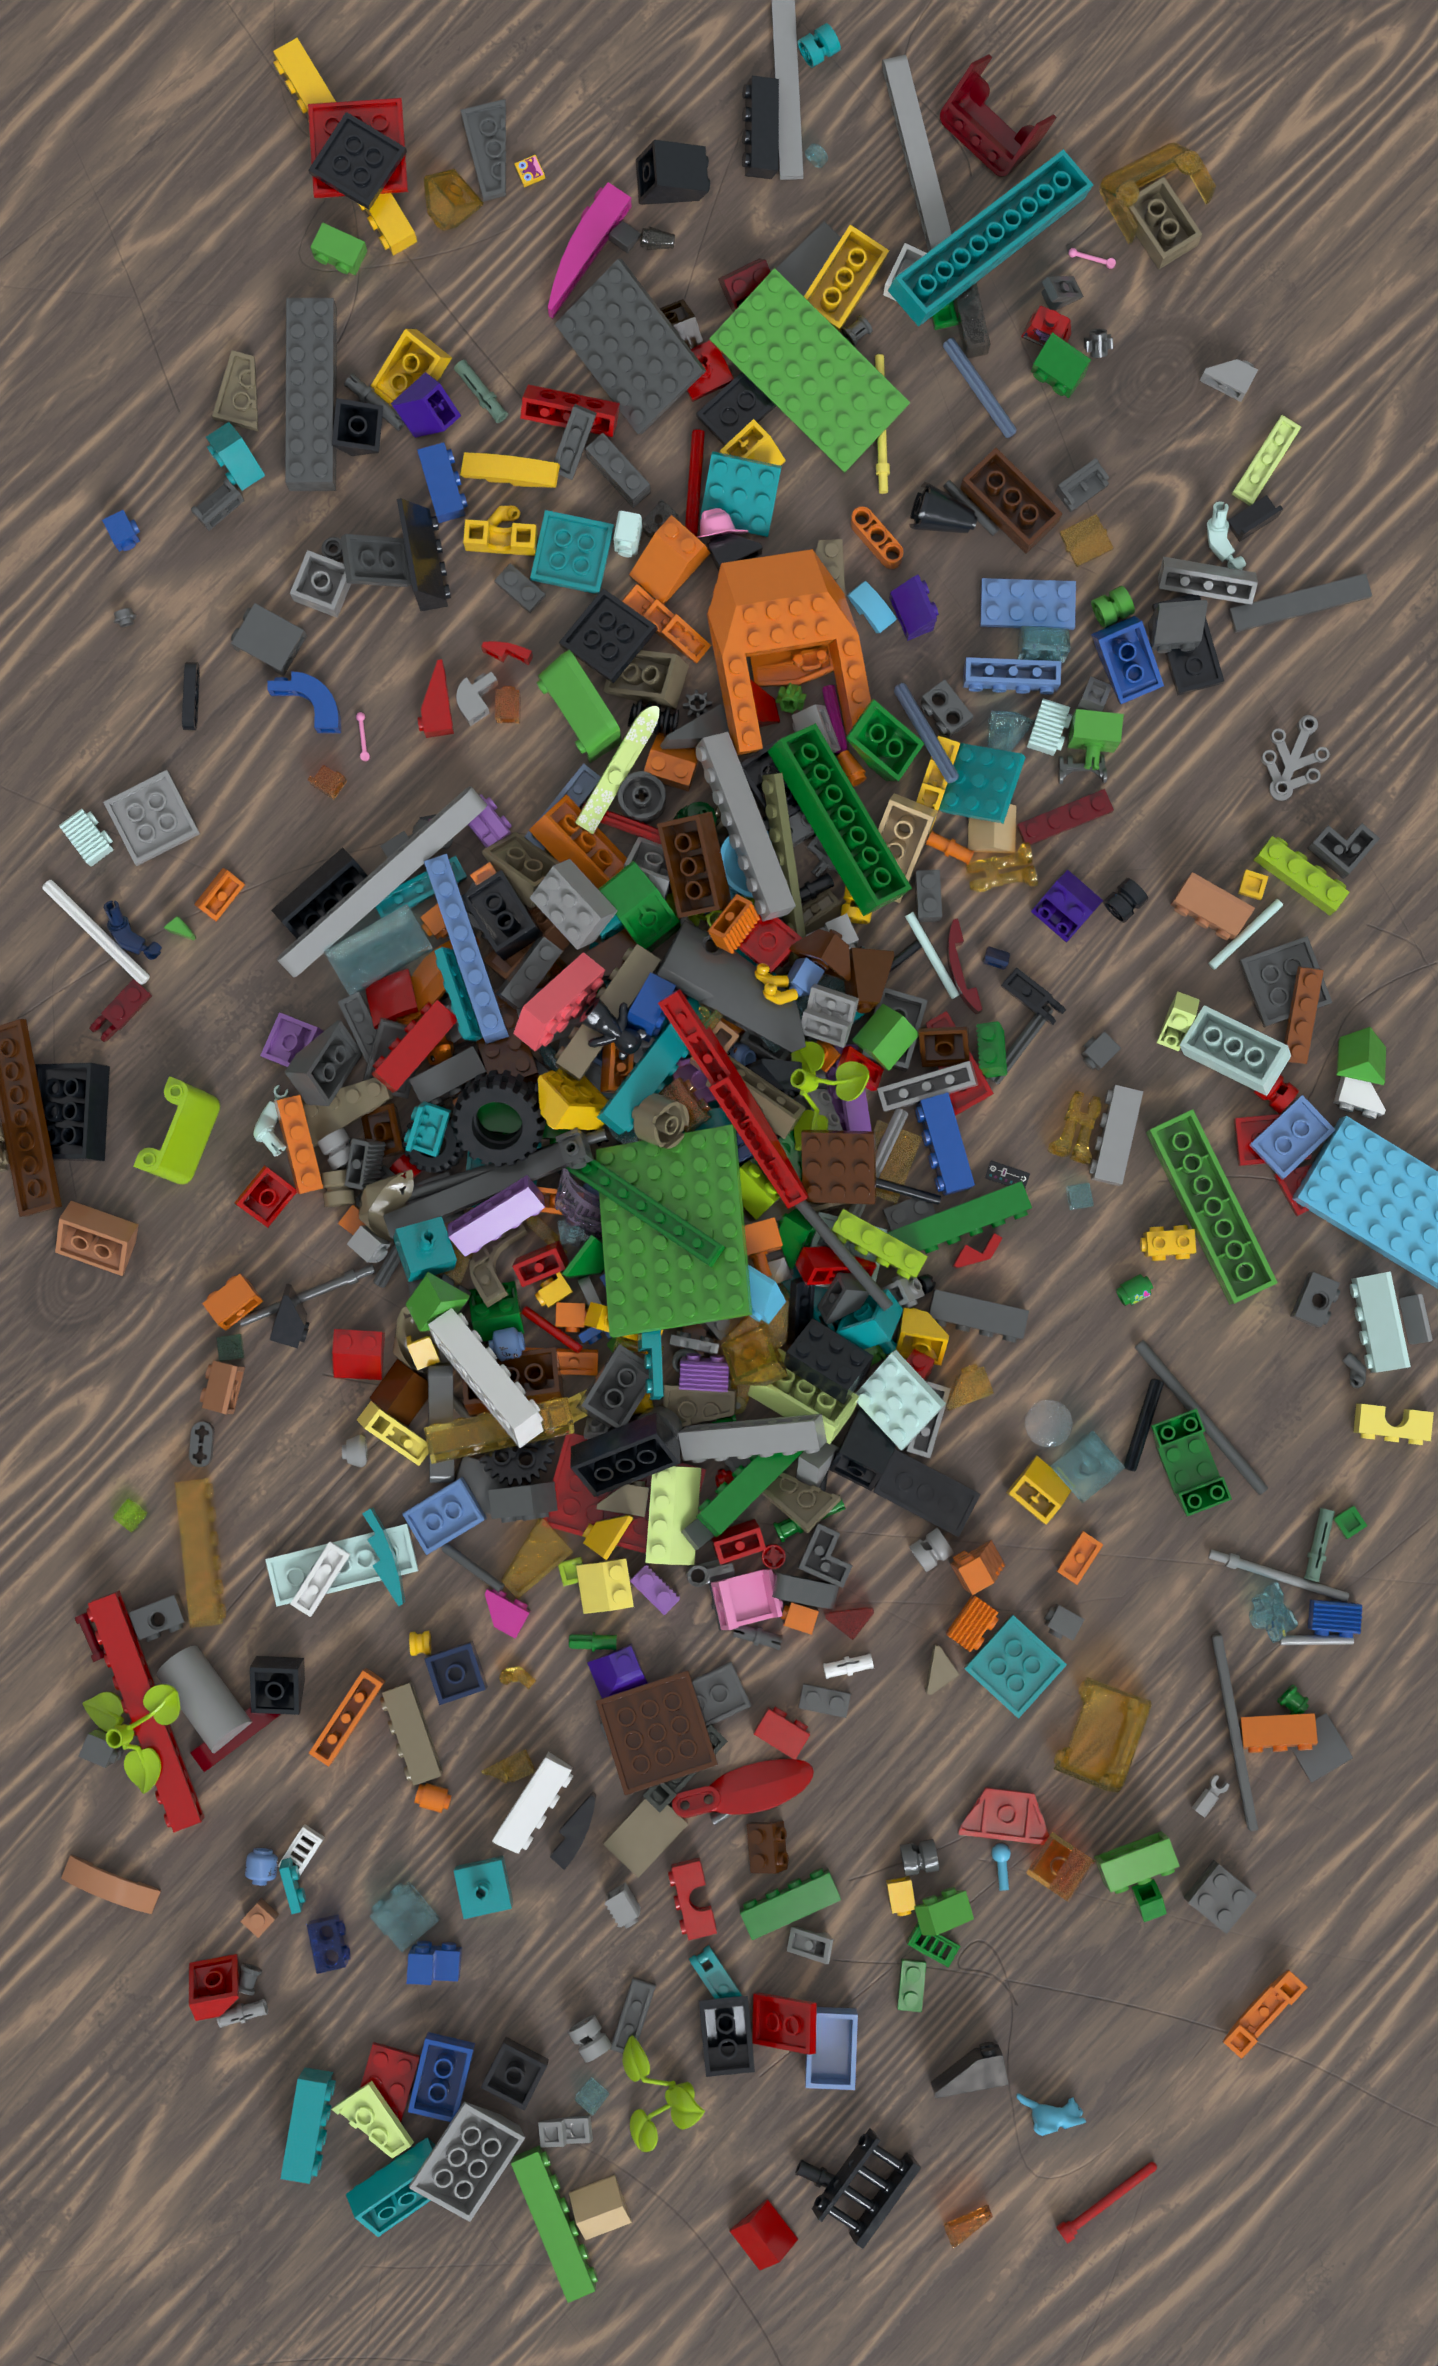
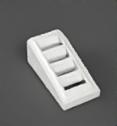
M304 1824L282 1860L292 1858V1862L299 1866V1873L301 1875L325 1837ZM305 1836L315 1843L314 1846H311L301 1838ZM299 1843L300 1845L308 1849L310 1852L306 1854L305 1852L296 1847L297 1844ZM294 1851L295 1853L303 1857L305 1860L301 1862L300 1860L291 1855L292 1852Z

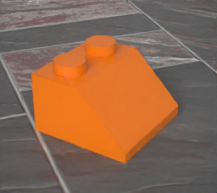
M659 733L651 747L644 771L651 773L665 785L689 792L699 762L696 756V748L662 749L660 745L665 737Z

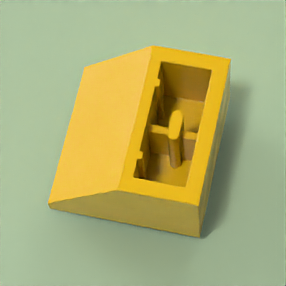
M754 419L719 451V453L776 465H782L786 462L771 436Z
M1036 1455L1006 1493L1041 1523L1047 1525L1061 1508L1074 1486Z

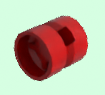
M1281 1074L1267 1096L1256 1090L1253 1092L1263 1101L1268 1100L1269 1106L1278 1114L1293 1101L1300 1091L1290 1082L1284 1083V1077Z

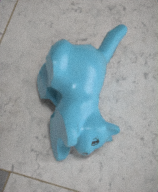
M1019 2093L1016 2095L1021 2104L1032 2109L1033 2129L1038 2135L1044 2136L1056 2132L1059 2127L1067 2129L1086 2123L1085 2118H1080L1083 2110L1075 2102L1074 2097L1068 2099V2103L1061 2108L1039 2104Z

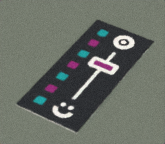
M991 1160L985 1178L1006 1186L1022 1181L1024 1188H1026L1030 1173Z

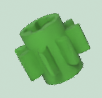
M791 683L786 688L781 686L776 699V703H780L781 710L791 714L796 709L802 710L807 695L802 694L801 686Z

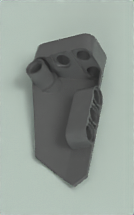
M684 920L655 975L676 985L675 990L680 989L684 994L699 1001L698 1004L752 1035L762 1036L791 1053L806 1047L796 1000L777 1005L766 999L763 995L765 984L755 977L757 967L736 951L731 954L717 947L716 952H709L706 949V942H713L710 937L711 935ZM783 987L777 988L781 992L786 991Z

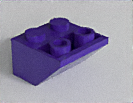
M426 372L391 403L415 438L444 432L461 417V414L441 384Z
M919 575L912 577L891 591L889 596L907 641L933 631L937 615H939L936 604L930 602L928 598L929 589L925 580L921 581Z
M1067 869L1031 912L1067 943L1103 900Z

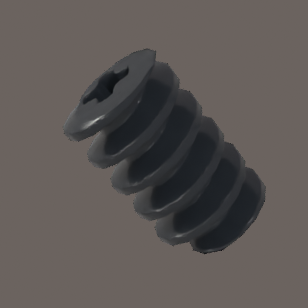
M639 699L637 704L633 703L628 719V727H631L634 720L643 710L652 706L651 701L645 707H643L642 699ZM658 704L659 718L654 728V733L658 735L663 729V735L666 737L671 732L677 730L679 709L670 714V707L667 706L664 712H661V704Z

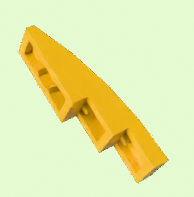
M464 452L460 475L463 478L486 479L488 482L511 483L513 486L556 488L560 465L554 462L516 456Z
M938 735L937 738L952 764H954L961 742ZM932 756L916 802L938 811L947 782Z

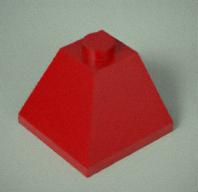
M237 1954L189 1963V2007L195 2020L220 2017L239 1998Z

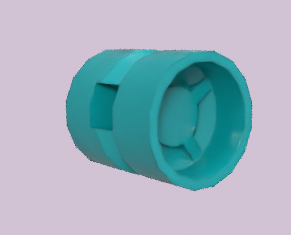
M828 23L815 29L814 35L809 33L797 41L803 59L811 68L823 62L824 56L829 58L841 51L839 39Z

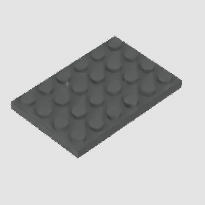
M617 259L555 323L556 327L612 401L620 403L619 410L637 434H643L706 372V369L622 259Z

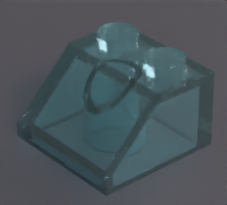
M1094 1431L1082 1436L1050 1466L1082 1503L1108 1484L1125 1468Z

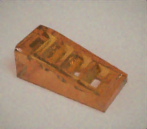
M989 2205L944 2223L946 2234L953 2249L993 2217Z

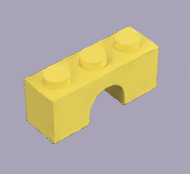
M1356 1404L1353 1432L1361 1433L1360 1438L1375 1440V1435L1385 1436L1384 1441L1399 1442V1438L1408 1439V1444L1423 1445V1441H1431L1434 1412L1404 1409L1401 1423L1393 1427L1385 1419V1406Z

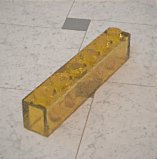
M554 1397L547 1402H535L540 1409L539 1414L543 1418L541 1422L543 1432L528 1443L574 1433V1423L568 1397ZM488 1412L481 1413L477 1417L457 1418L449 1423H433L429 1427L424 1428L431 1464L517 1446L496 1418Z
M208 1478L175 1482L190 1628L219 1625L223 1623V1618H226L225 1604H221L220 1594L224 1592L223 1581L218 1578V1570H221V1560L219 1555L216 1556L215 1546H218L219 1541L217 1531L213 1530V1522L216 1521L215 1508L211 1507L210 1498L213 1497V1485L208 1483Z

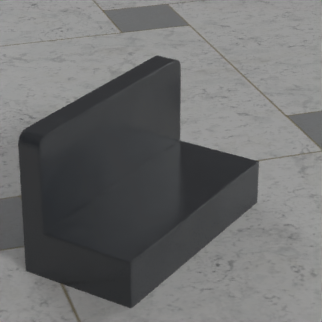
M1266 495L1228 520L1229 528L1240 542L1278 518L1283 508L1281 505L1275 508Z

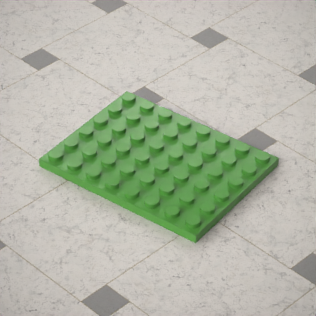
M733 1124L684 1133L685 1135L681 1142L670 1149L658 1147L646 1141L596 1149V1158L599 1163L725 1247L711 1268L599 1192L609 1335L611 1337L752 1315L737 1135Z

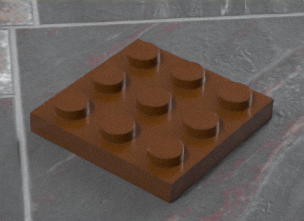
M802 1130V1184L809 1196L806 1201L811 1203L875 1204V1131Z

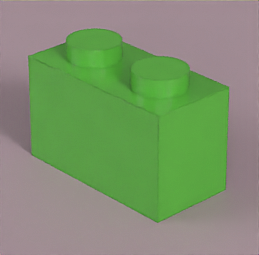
M323 222L310 247L314 259L324 265L329 263L335 266L339 272L343 274L351 273L355 276L367 253L364 241Z
M955 1887L941 1891L942 1895L926 1897L922 1899L923 1903L914 1906L922 1935L937 1936L973 1920L974 1917L967 1892L956 1891Z

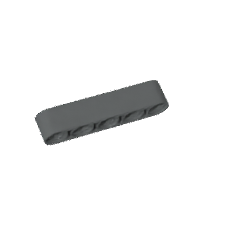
M428 1366L429 1482L452 1483L454 1482L453 1366Z

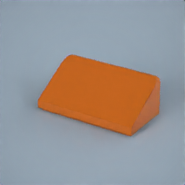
M222 868L194 905L217 922L246 884L231 872Z

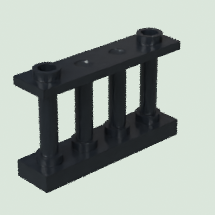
M871 2128L859 2138L853 2152L822 2195L816 2198L812 2207L819 2221L823 2222L829 2214L851 2229L849 2232L851 2238L862 2249L867 2245L921 2169L918 2162L910 2154L906 2153L902 2159H898L880 2147L878 2144L881 2140ZM871 2153L895 2168L888 2179H883L863 2165ZM857 2173L880 2188L874 2199H868L849 2186ZM842 2194L865 2208L864 2213L859 2219H853L834 2206Z

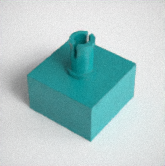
M442 1216L395 1230L393 1240L408 1282L423 1279L427 1272L437 1275L454 1270L457 1258Z
M885 1289L882 1291L893 1302L890 1308L883 1311L872 1296L869 1295L859 1310L842 1317L836 1333L863 1350L879 1345L884 1354L893 1352L897 1344L893 1341L892 1336L903 1308L889 1289Z
M504 1855L455 1867L454 1876L463 1919L512 1909L514 1903Z

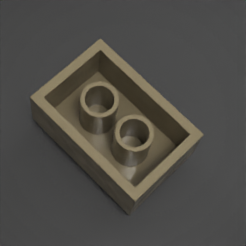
M1162 177L1124 202L1121 214L1158 269L1163 268L1198 246L1202 233L1165 177Z

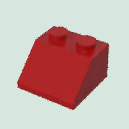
M334 1329L332 1350L334 1378L382 1380L385 1332Z

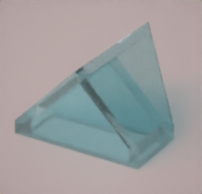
M991 711L988 718L987 748L1011 752L1035 721L1017 712Z

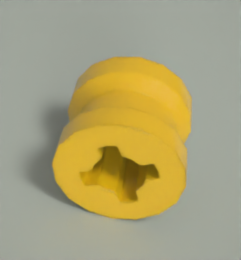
M424 1631L422 1634L410 1632L409 1645L411 1656H417L418 1653L431 1655L430 1631Z

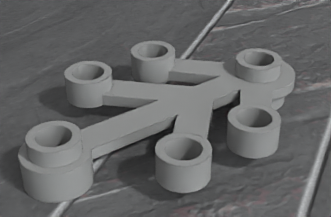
M1306 715L1299 720L1297 729L1300 733L1291 754L1285 743L1286 733L1280 728L1275 729L1270 735V740L1276 745L1285 767L1281 776L1275 764L1277 759L1276 753L1273 750H1267L1262 754L1261 761L1266 765L1272 779L1269 792L1275 800H1287L1292 795L1293 789L1308 783L1315 784L1320 779L1321 774L1319 770L1312 768L1304 776L1291 780L1294 771L1316 762L1323 763L1329 758V750L1325 747H1319L1314 753L1300 758L1309 735H1312L1318 728V721L1314 716ZM1305 721H1311L1313 724L1312 728L1306 727ZM1280 733L1282 739H1275L1274 734ZM1323 751L1325 758H1320L1318 752ZM1265 755H1272L1273 760L1267 761ZM1309 773H1315L1316 780H1311ZM1278 785H1284L1286 788L1285 792H1280Z

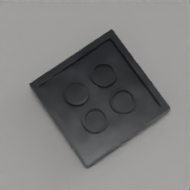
M346 112L308 171L310 175L370 210L407 153V150L396 141Z
M603 588L559 641V644L564 649L570 650L575 657L614 684L658 628L651 621Z

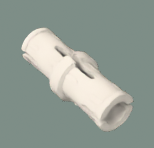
M870 1653L853 1658L846 1656L844 1660L823 1663L826 1679L845 1674L851 1676L854 1672L874 1669Z

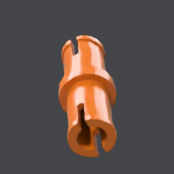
M934 831L931 832L925 844L945 853L944 856L949 857L950 855L967 865L975 852L956 843L955 839L949 840Z

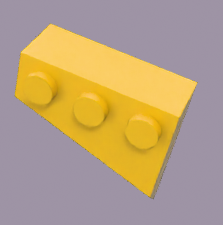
M558 1069L556 1072L552 1070L539 1076V1108L549 1127L555 1130H573L575 1128L599 1130L603 1127L605 1123L598 1119L597 1115L608 1100L585 1075L580 1082L561 1069Z

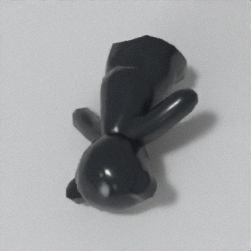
M596 998L580 1018V1022L583 1025L603 1034L600 1037L590 1039L588 1045L595 1048L614 1042L619 1050V1058L621 1060H625L628 1055L635 1053L640 1048L642 1039L647 1034L644 1029L635 1030L627 1027L628 1006L625 1002L619 1006L618 1019L610 1012L609 1008L600 998Z

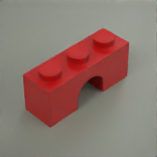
M700 1857L672 1864V1871L668 1872L671 1886H676L678 1894L674 1896L676 1910H681L683 1919L679 1920L682 1935L687 1934L689 1941L717 1934L712 1906L697 1907L691 1902L689 1897L692 1890L706 1885Z

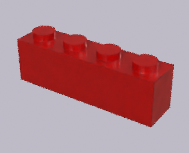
M438 1000L432 1004L428 1001L419 1011L422 1016L417 1022L412 1020L404 1028L406 1034L400 1040L397 1037L388 1047L391 1050L386 1057L381 1055L372 1065L375 1070L371 1074L392 1093L400 1088L457 1022L456 1016Z

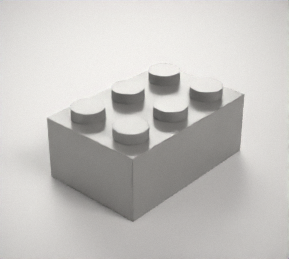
M571 859L554 865L530 897L577 950L593 943L617 913V909Z

